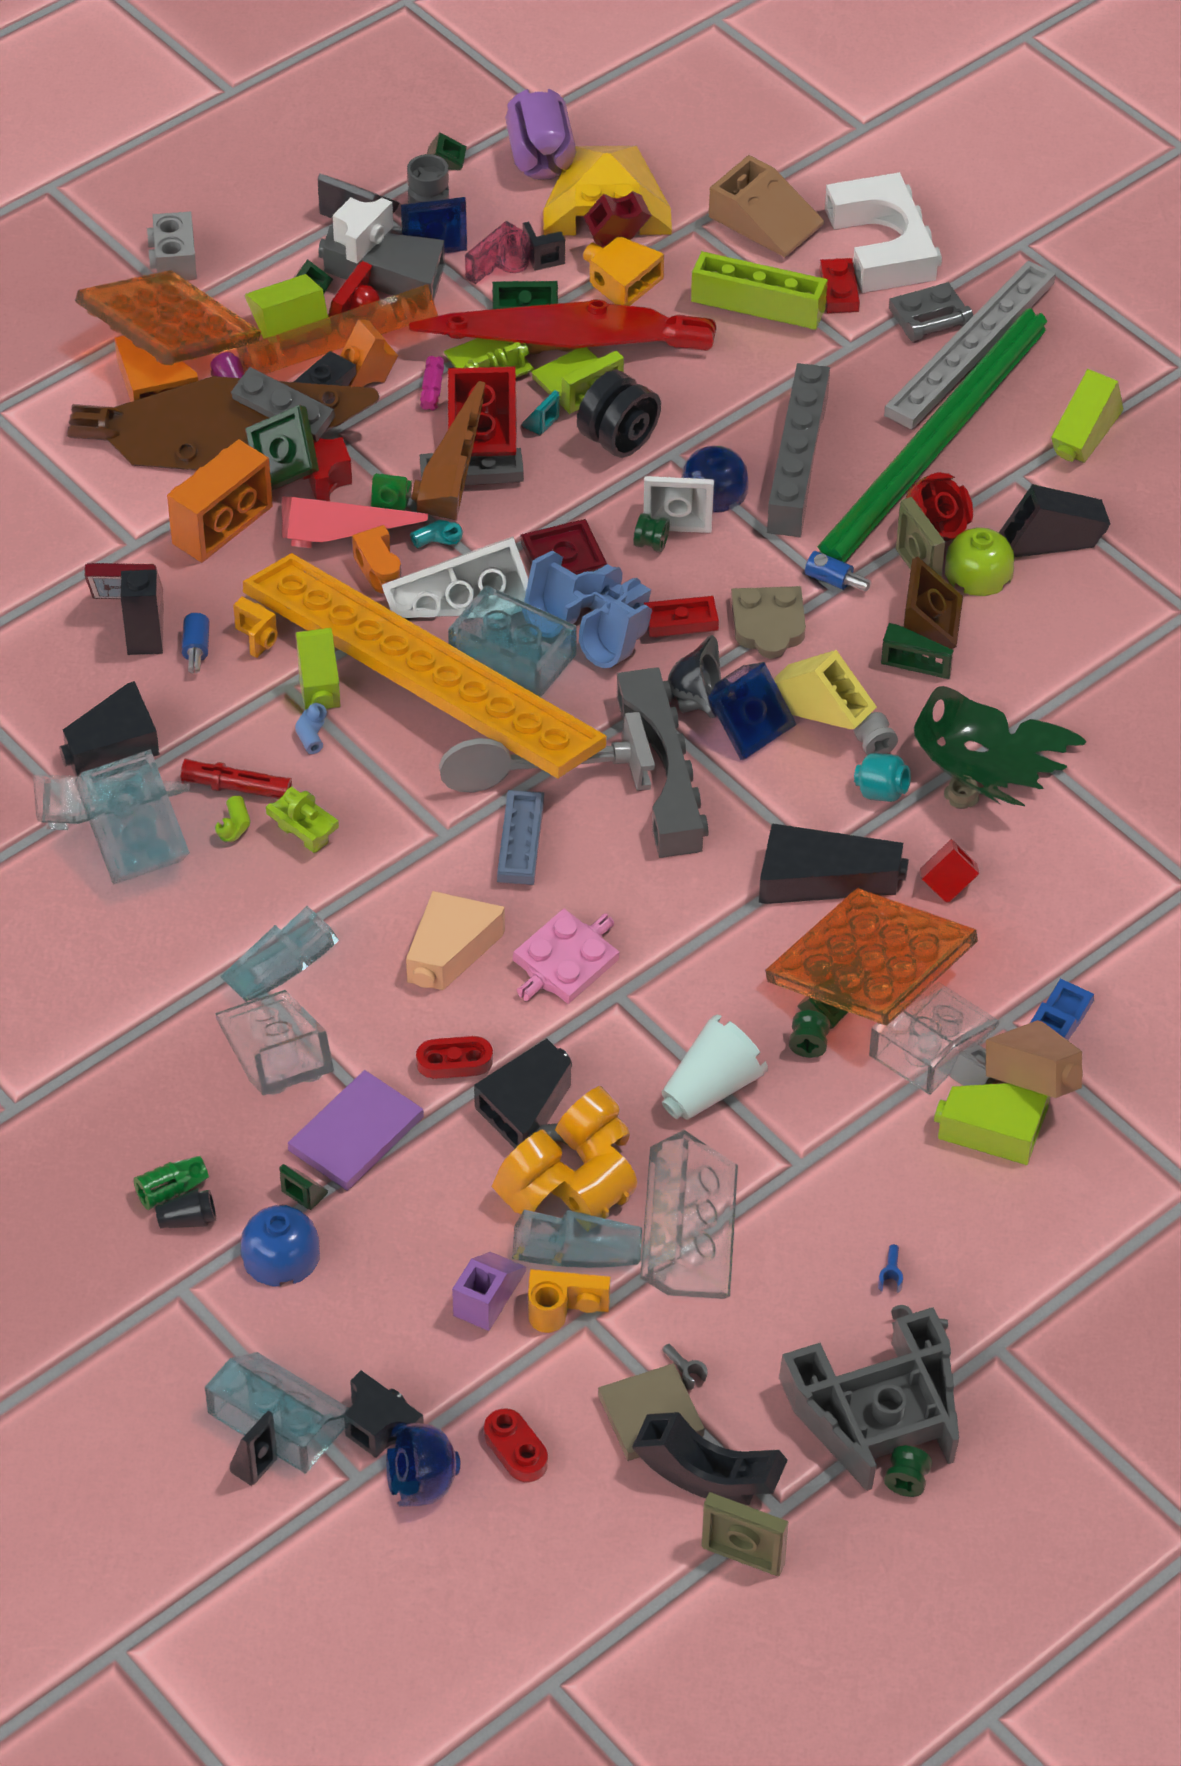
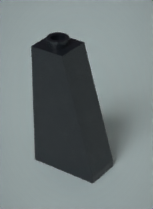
M772 823L760 877L759 903L771 904L896 895L898 881H906L909 859L902 858L904 843Z

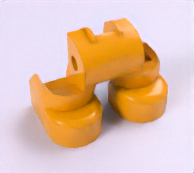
M597 1086L577 1100L559 1120L555 1131L570 1148L577 1151L584 1163L576 1171L560 1161L562 1157L561 1148L545 1130H539L525 1139L506 1157L491 1187L515 1213L532 1218L539 1204L552 1193L561 1198L587 1228L591 1227L598 1220L603 1221L609 1216L608 1209L614 1204L623 1205L628 1202L629 1196L637 1188L636 1174L631 1165L611 1146L613 1143L618 1146H626L630 1138L628 1127L618 1117L619 1105L602 1086Z

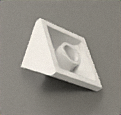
M645 476L643 513H647L651 518L657 520L662 517L668 518L670 520L669 531L712 533L714 479Z

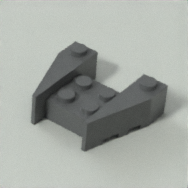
M934 1307L896 1319L891 1344L898 1357L843 1375H835L821 1343L782 1354L779 1380L794 1413L866 1491L873 1487L877 1467L874 1459L891 1454L894 1448L898 1446H916L937 1439L947 1463H954L959 1442V1431L954 1403L950 1341Z

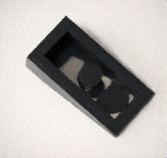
M269 1410L241 1439L229 1465L230 1472L250 1486L255 1484L278 1459L273 1413Z

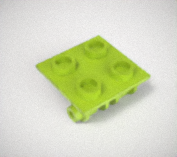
M476 338L444 351V354L455 368L515 367L516 378L534 370L525 358L529 354L525 343Z

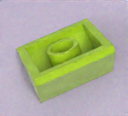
M306 274L245 294V299L270 354L331 333L323 289Z

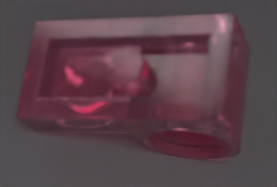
M508 221L502 223L465 254L466 280L477 284L486 275H490L496 267L508 273H519L526 270L529 266V237L525 231Z

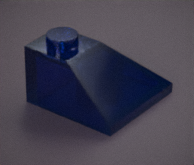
M465 197L401 205L402 235L444 240L445 253L467 250Z
M765 662L741 666L718 681L708 696L740 760H745L797 725Z

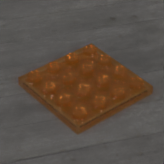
M172 270L80 289L77 291L75 302L85 308L88 314L104 321L111 330L121 333L130 339L133 345L144 349L153 355L159 363L164 365H173L190 359L195 360L198 357L219 354L235 348L240 349L244 346L258 343L261 335L259 329Z
M856 888L765 970L767 982L888 1026L978 942L977 931L960 923Z

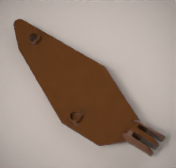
M212 376L116 407L72 404V414L69 419L70 426L68 427L67 436L70 438L107 440L133 466L197 470L205 466L223 449L228 448L238 439L248 444L245 428L269 417L232 398L231 391L241 378ZM279 381L334 409L335 418L326 430L343 424L376 404L380 398L379 392L374 388ZM328 399H335L331 404L325 403Z

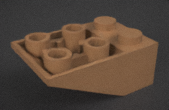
M751 155L746 156L710 187V218L785 258L824 225V220L774 167Z

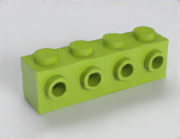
M701 251L692 271L691 302L817 330L826 308L827 279L703 251Z

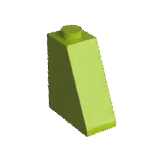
M1090 369L1086 370L1051 436L1054 451H1056L1058 456L1067 461H1074V459L1083 463L1087 461L1124 409L1117 380Z
M1010 1083L952 1086L947 1101L940 1099L935 1112L934 1122L940 1123L938 1139L1028 1165L1047 1114L1051 1096Z

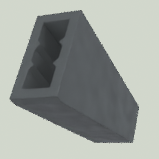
M330 226L326 239L321 238L318 255L319 258H323L324 272L347 280L358 264L346 259V246L334 241L333 226ZM387 233L382 242L378 245L376 244L360 261L362 262L363 260L373 265L368 286L423 307L432 308L445 266L444 240Z

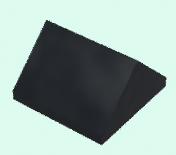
M319 173L318 196L319 213L333 219L332 216L350 198L361 202H374L382 197L392 202L393 213L398 209L400 203Z

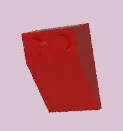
M515 367L448 368V430L478 381L485 382V396L471 456L517 455V386Z

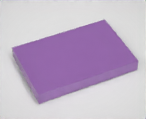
M364 1070L288 1142V1151L348 1191L424 1117L423 1108Z

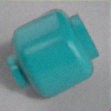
M871 753L864 758L861 765L858 764L855 768V785L859 786L862 796L868 800L894 802L902 794L907 793L910 786V768L897 755Z

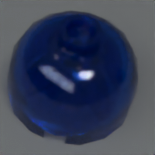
M724 446L699 448L690 455L683 466L681 478L714 479L713 512H725L729 510V505L738 502L739 506L744 502L748 494V470L740 455L731 448Z
M397 1424L390 1437H397L395 1448H387L386 1473L390 1492L392 1495L400 1493L401 1500L397 1502L399 1506L433 1504L445 1496L451 1488L455 1476L459 1474L461 1467L459 1453L454 1451V1447L447 1435L441 1429L431 1424Z

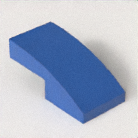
M1060 978L1047 1002L1041 1003L1031 1022L1042 1021L1069 1040L1093 1004L1094 994Z

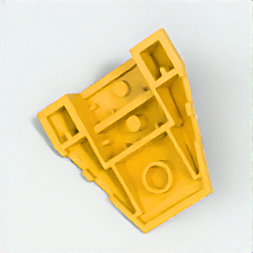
M575 146L576 154L572 164L567 170L562 169L561 175L543 209L544 235L560 231L563 235H576V216H584L603 194L612 198H621L627 196L632 191L642 195L651 214L650 219L640 229V235H672L671 207L637 146Z

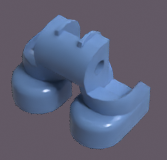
M550 551L533 560L524 599V609L528 620L535 629L548 636L557 635L577 621L581 608L588 607L593 611L582 617L579 629V643L586 658L598 667L611 668L632 654L636 640L646 633L649 626L652 609L644 605V602H649L650 588L641 584L638 578H632L621 585L623 574L621 568L612 567L609 564L596 571L583 572L576 575L561 566L563 557L554 551Z

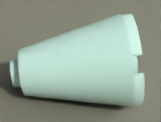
M718 1014L708 1020L662 1090L664 1098L662 1105L675 1119H678L680 1116L686 1120L694 1117L757 1080L768 1071L766 1061L760 1066L755 1058L761 1052L751 1039L731 1021L725 1026L719 1023L722 1016Z

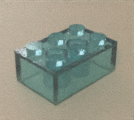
M486 585L448 628V642L451 646L542 697L576 656L577 626Z
M151 750L82 772L75 780L76 788L113 885L179 863L190 853Z

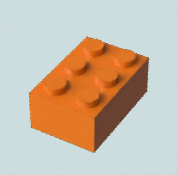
M238 439L228 448L223 449L205 466L198 468L183 483L175 486L167 494L172 544L203 563L271 509L273 503L269 458Z

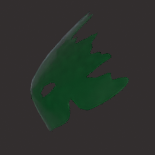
M939 686L932 692L914 725L915 738L930 759L941 770L997 803L999 802L994 797L1009 804L1019 806L1025 805L999 790L998 786L1008 788L1007 783L1044 789L1037 782L1039 779L1037 773H1051L1054 770H1064L1067 768V765L1036 754V752L1053 751L1066 753L1068 745L1080 746L1086 743L1083 737L1071 730L1034 719L1022 722L1016 732L1010 734L1009 725L1003 712L991 706L977 703L960 692L945 686ZM941 699L944 702V713L941 719L935 722L933 719V708L936 702ZM944 737L946 744L941 746L937 743V740ZM967 741H973L989 750L977 752L967 749L964 744ZM966 779L976 780L983 784L984 787H977L966 781Z

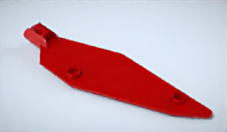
M598 299L583 302L448 313L409 323L411 331L448 335L454 339L470 337L573 349L665 341L674 348L709 350L713 346L717 329L716 322L710 318L678 314L667 317L652 308L608 304Z

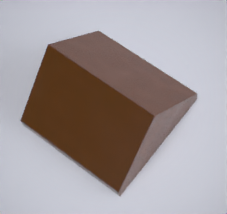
M917 556L912 559L904 628L953 649L957 647L963 595Z

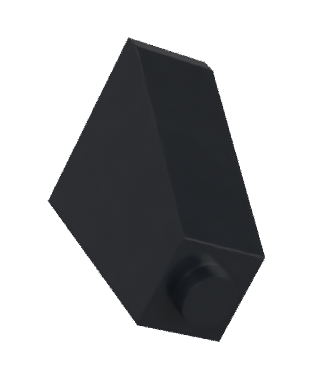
M1032 484L999 533L1009 542L1015 558L1094 548L1102 535L1107 532L1111 523L1102 499Z
M157 569L121 571L120 597L127 655L163 654L164 601Z
M135 681L127 683L64 728L65 744L59 746L65 767L71 765L76 779L160 755L157 730Z
M546 1038L474 1085L475 1109L516 1148L525 1139L534 1134L539 1126L549 1122L570 1088L572 1061L569 1055L562 1048L557 1049Z

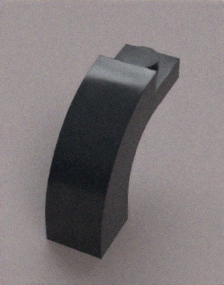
M679 1412L647 1414L632 1446L648 1466L674 1485L703 1498H707L709 1492L743 1505H750L753 1495L773 1494L788 1461L780 1450L734 1451L715 1445L699 1435Z

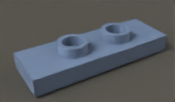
M508 790L497 871L498 883L534 885L544 807V792Z

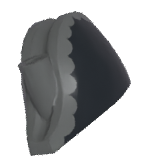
M714 635L708 636L693 652L675 663L669 673L668 681L671 693L678 700L679 709L682 713L700 709L705 711L710 718H716L721 701V671L718 641Z

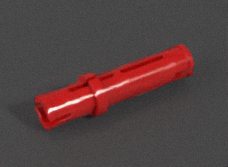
M186 758L183 761L180 774L182 782L211 786L212 790L221 791L223 788L280 799L292 786V778L226 767V764L222 762L210 764Z

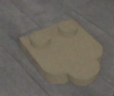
M801 586L731 589L735 639L741 646L757 649L766 658H778L784 654L787 648L795 647L803 642L806 624Z

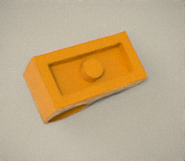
M530 1269L528 1317L531 1326L537 1331L551 1333L559 1330L564 1325L567 1309H577L586 1313L597 1311L609 1312L611 1277Z

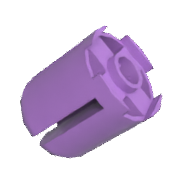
M526 89L515 95L507 104L508 111L505 117L515 165L520 171H524L525 175L536 180L552 179L561 175V169L567 170L576 154L566 102L560 94L551 89H548V93L540 91L529 93V89Z

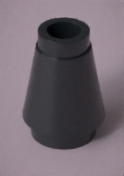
M197 1188L155 1206L160 1229L167 1227H207L208 1222L216 1221V1210L210 1190L201 1191Z

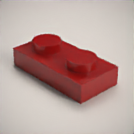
M820 259L821 278L827 279L826 313L859 312L860 300L853 259Z
M714 596L644 602V605L652 609L648 626L649 637L719 631V618Z

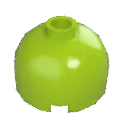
M979 527L967 529L954 538L948 547L945 575L949 583L954 587L955 583L964 587V593L975 596L997 594L1003 590L1004 584L1008 583V581L1010 583L1013 579L1014 552L1007 539L997 531Z

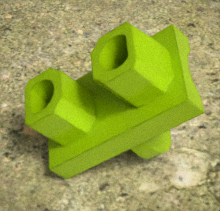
M292 786L278 801L266 806V814L278 822V827L287 834L293 833L304 841V846L313 853L324 847L329 842V835L339 828V820L315 804L314 795L308 791L300 793Z

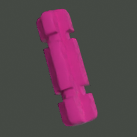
M431 355L426 359V369L422 384L423 391L420 396V406L424 410L430 409L433 411L437 409L439 404L438 397L440 396L444 372V359L440 356L434 357Z

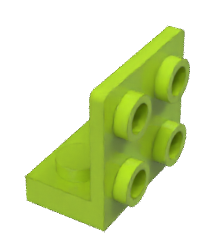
M587 347L577 348L533 370L532 379L549 395L554 390L558 391L559 405L571 414L579 410L580 403L586 392L598 378L606 372L615 369L624 372V357L615 350L603 357L597 358Z

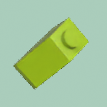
M332 628L296 632L299 682L305 710L313 703H319L326 709L341 707Z

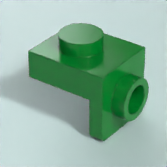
M374 474L372 478L371 507L405 511L412 492V481L402 476Z

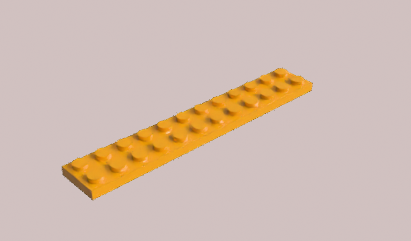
M293 553L243 581V593L307 631L332 628L334 647L479 733L502 743L508 750L557 779L606 748L607 736Z

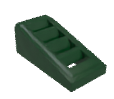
M889 623L883 638L881 664L950 679L954 650L907 628ZM936 658L942 659V664L936 662Z

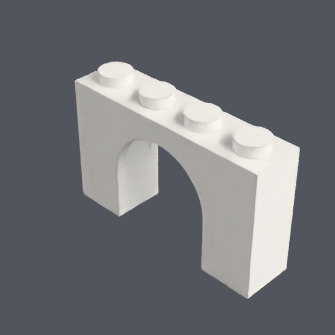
M900 172L826 185L825 211L834 230L866 224H879L890 227L901 234L900 237L892 241L854 247L853 265L856 281L861 293L936 280L937 267L942 264L941 252L938 247H934L929 226L924 225L920 206L914 204L911 187L909 184H905Z

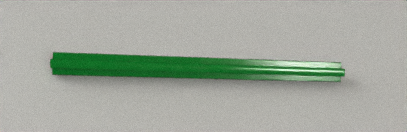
M1032 308L1024 310L817 546L820 553L845 562L1044 334L1046 331L1044 325L1047 323V319L1042 313L1035 314Z

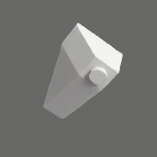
M512 536L382 584V588L390 610L403 618L505 616L524 609V599L529 579Z

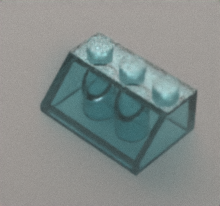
M258 1352L230 1358L205 1386L208 1414L244 1436L268 1410L272 1412L277 1457L305 1474L345 1429L344 1413L349 1409L347 1406Z

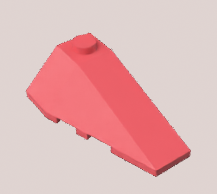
M282 496V538L291 539V546L311 548L312 542L322 543L351 537L354 534L384 525L386 529L428 520V514Z

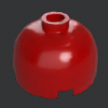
M937 472L916 482L908 491L906 498L912 497L943 540L947 542L964 532L967 524L972 522L974 516L973 502L965 486H958L956 482L951 480L955 478L948 473Z

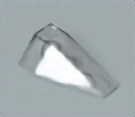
M33 774L37 820L47 823L46 829L69 830V824L84 823L190 791V784L181 781L145 779L126 781V779L108 777L90 780V778L82 776Z

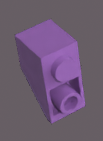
M493 1252L472 1258L452 1288L453 1316L489 1331L525 1274L526 1266Z

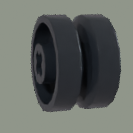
M615 369L606 372L598 378L586 392L577 413V428L581 434L594 442L600 443L605 450L620 458L627 457L640 449L654 431L661 413V400L657 393L646 386L637 384L635 379Z

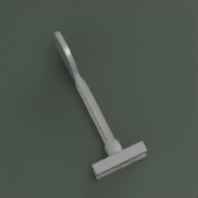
M625 713L621 735L622 742H613L611 746H606V748L581 764L611 761L613 764L629 763L636 790H651L648 771L654 770L655 764L640 713ZM483 738L463 741L453 746L442 756L439 764L441 780L448 788L458 792L486 790L498 784L508 775L510 770L539 768L517 754L510 755L508 749L502 743Z

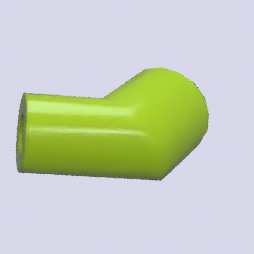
M232 796L227 800L226 805L230 818H223L224 824L222 825L217 822L215 826L216 834L224 842L238 840L250 826L249 814L244 799L241 796Z

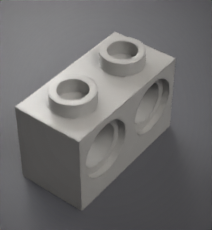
M191 212L152 214L153 228H147L149 247H155V249L149 250L150 269H157L158 282L197 279Z

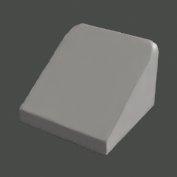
M980 1045L960 1052L950 1073L951 1078L963 1086L992 1084L996 1080L986 1076V1049Z

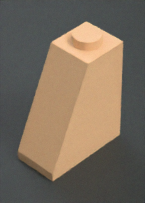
M432 891L406 958L407 982L423 988L430 987L444 990L503 936L505 932V907Z

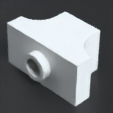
M382 197L374 202H361L350 198L332 216L334 241L346 246V259L356 264L376 244H380L384 236L393 228L392 202Z

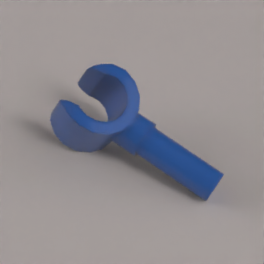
M895 1244L889 1246L887 1266L882 1269L879 1275L878 1288L880 1291H883V1283L887 1279L897 1282V1293L902 1289L903 1274L897 1266L899 1247Z

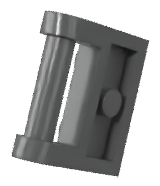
M949 282L889 299L890 311L912 342L921 340L923 335L958 325L963 327L973 317L971 308L963 304Z

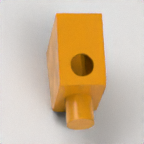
M617 237L604 248L592 242L584 250L583 259L590 263L591 285L614 304L631 306L664 279V254L626 238Z

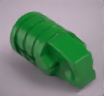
M195 1156L176 1162H168L162 1167L155 1168L153 1171H148L143 1175L134 1177L133 1182L142 1205L147 1210H150L156 1205H161L165 1201L185 1194V1192L209 1178V1174L201 1156Z

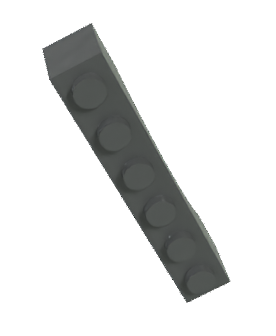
M797 363L768 505L767 533L801 537L816 444L828 400L830 367Z
M659 667L617 673V701L623 723L625 713H640L647 740L659 755L666 771V783L660 797L652 808V833L659 858L702 852L703 837L709 834L708 822L705 814H699L698 809L701 808V799L698 787L692 788L691 785L693 781L691 761L684 760L683 755L686 754L685 738L683 733L677 734L676 728L679 727L676 707H670L669 702H671L669 681L662 680Z

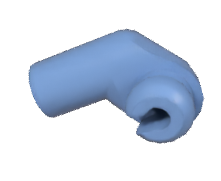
M319 703L311 704L302 713L295 725L296 733L308 754H316L323 748V743L317 733L325 722L324 718L327 716V710Z

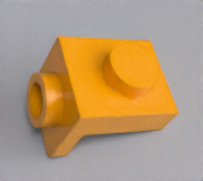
M241 596L233 604L235 629L249 636L250 655L257 658L276 642L278 636L276 614L267 610L263 605L254 603Z

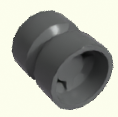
M424 154L411 159L407 165L408 205L417 214L423 216L438 215L449 206L448 164L443 158L432 154Z

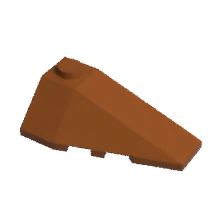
M478 381L424 468L422 480L415 479L411 499L417 500L418 513H426L457 521L485 396V382Z

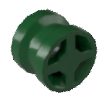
M641 513L635 527L634 546L641 548L647 545L651 546L654 551L662 552L668 539L670 520L664 517L657 520L651 518L647 513Z
M812 1010L796 1013L792 1021L793 1033L790 1035L789 1040L790 1049L802 1057L813 1058L823 1055L827 1049L828 1040L826 1036L830 1029L828 1017Z
M904 1445L894 1448L890 1458L892 1467L888 1468L884 1477L885 1485L893 1492L902 1496L917 1497L921 1495L926 1486L924 1475L928 1474L931 1470L932 1458L923 1450L913 1446Z

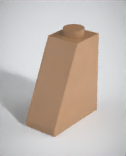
M1037 1020L986 1039V1076L1058 1098L1082 1088V1051L1047 1024Z

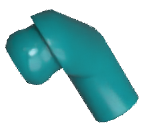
M437 520L410 533V538L416 548L431 542L453 545L460 542L463 530L458 523Z

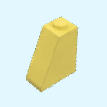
M837 650L788 664L766 685L786 714L847 729H855L877 708Z

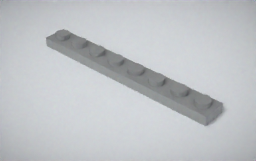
M1027 261L885 405L884 416L912 430L995 345L1024 310L1031 308L1055 283L1056 273L1031 261Z

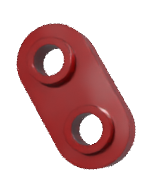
M479 1036L430 1039L423 1042L416 1051L418 1071L423 1076L431 1079L479 1076L486 1073L493 1064L492 1045L489 1041Z
M503 1408L490 1413L484 1422V1438L487 1445L516 1480L533 1482L540 1479L548 1468V1452L541 1440L524 1418L515 1410ZM502 1424L511 1425L509 1428L506 1429L498 1427ZM524 1453H531L534 1456L531 1458H523L521 1455Z

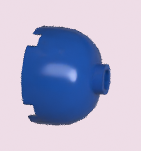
M273 1205L261 1209L249 1219L242 1231L240 1252L246 1272L256 1281L269 1286H280V1282L291 1280L295 1284L303 1281L315 1270L320 1260V1239L312 1220L302 1211L287 1205Z

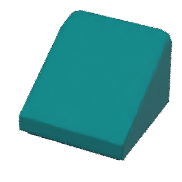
M554 390L521 423V426L538 435L543 434L559 418V392Z

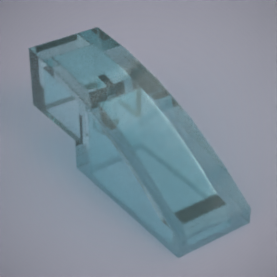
M306 906L282 930L274 925L220 977L245 1002H248L275 989L302 972L332 948L339 939L331 927L312 909Z
M524 1209L514 1226L512 1259L535 1264L580 1268L638 1265L641 1261L642 1227L567 1210L564 1216L559 1218Z

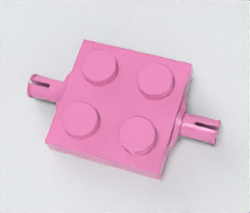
M563 908L513 952V961L526 970L530 977L521 987L517 988L518 995L521 998L524 996V1001H529L540 989H544L556 994L567 1004L572 1002L619 960L620 952L602 938V935L614 926L613 919L611 917L608 918V914L604 913L591 926H588Z

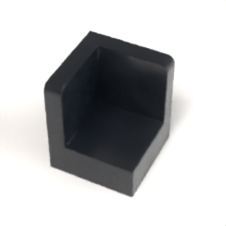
M530 222L522 223L523 248L534 271L565 264V238L561 231L536 237Z

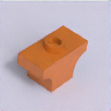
M358 319L340 354L341 357L356 365V375L349 383V386L364 387L372 382L384 383L398 358V354L369 320Z

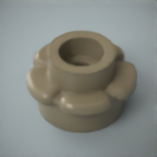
M954 778L950 780L949 786L944 790L945 798L955 808L965 809L973 807L979 801L978 795L980 793ZM966 779V781L978 787L975 780Z

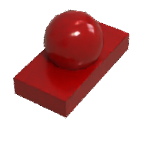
M362 260L331 301L328 314L330 324L339 327L350 310L355 315L362 317L371 316L377 311L380 305V297L372 286H368L373 265Z

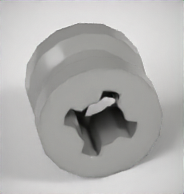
M870 713L854 729L856 738L863 742L862 746L866 755L871 753L888 754L897 745V734L893 729L888 728L889 722L883 713Z

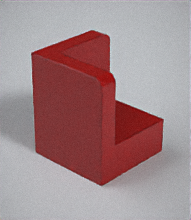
M950 839L920 868L921 879L946 903H949L979 875L977 863L955 841Z

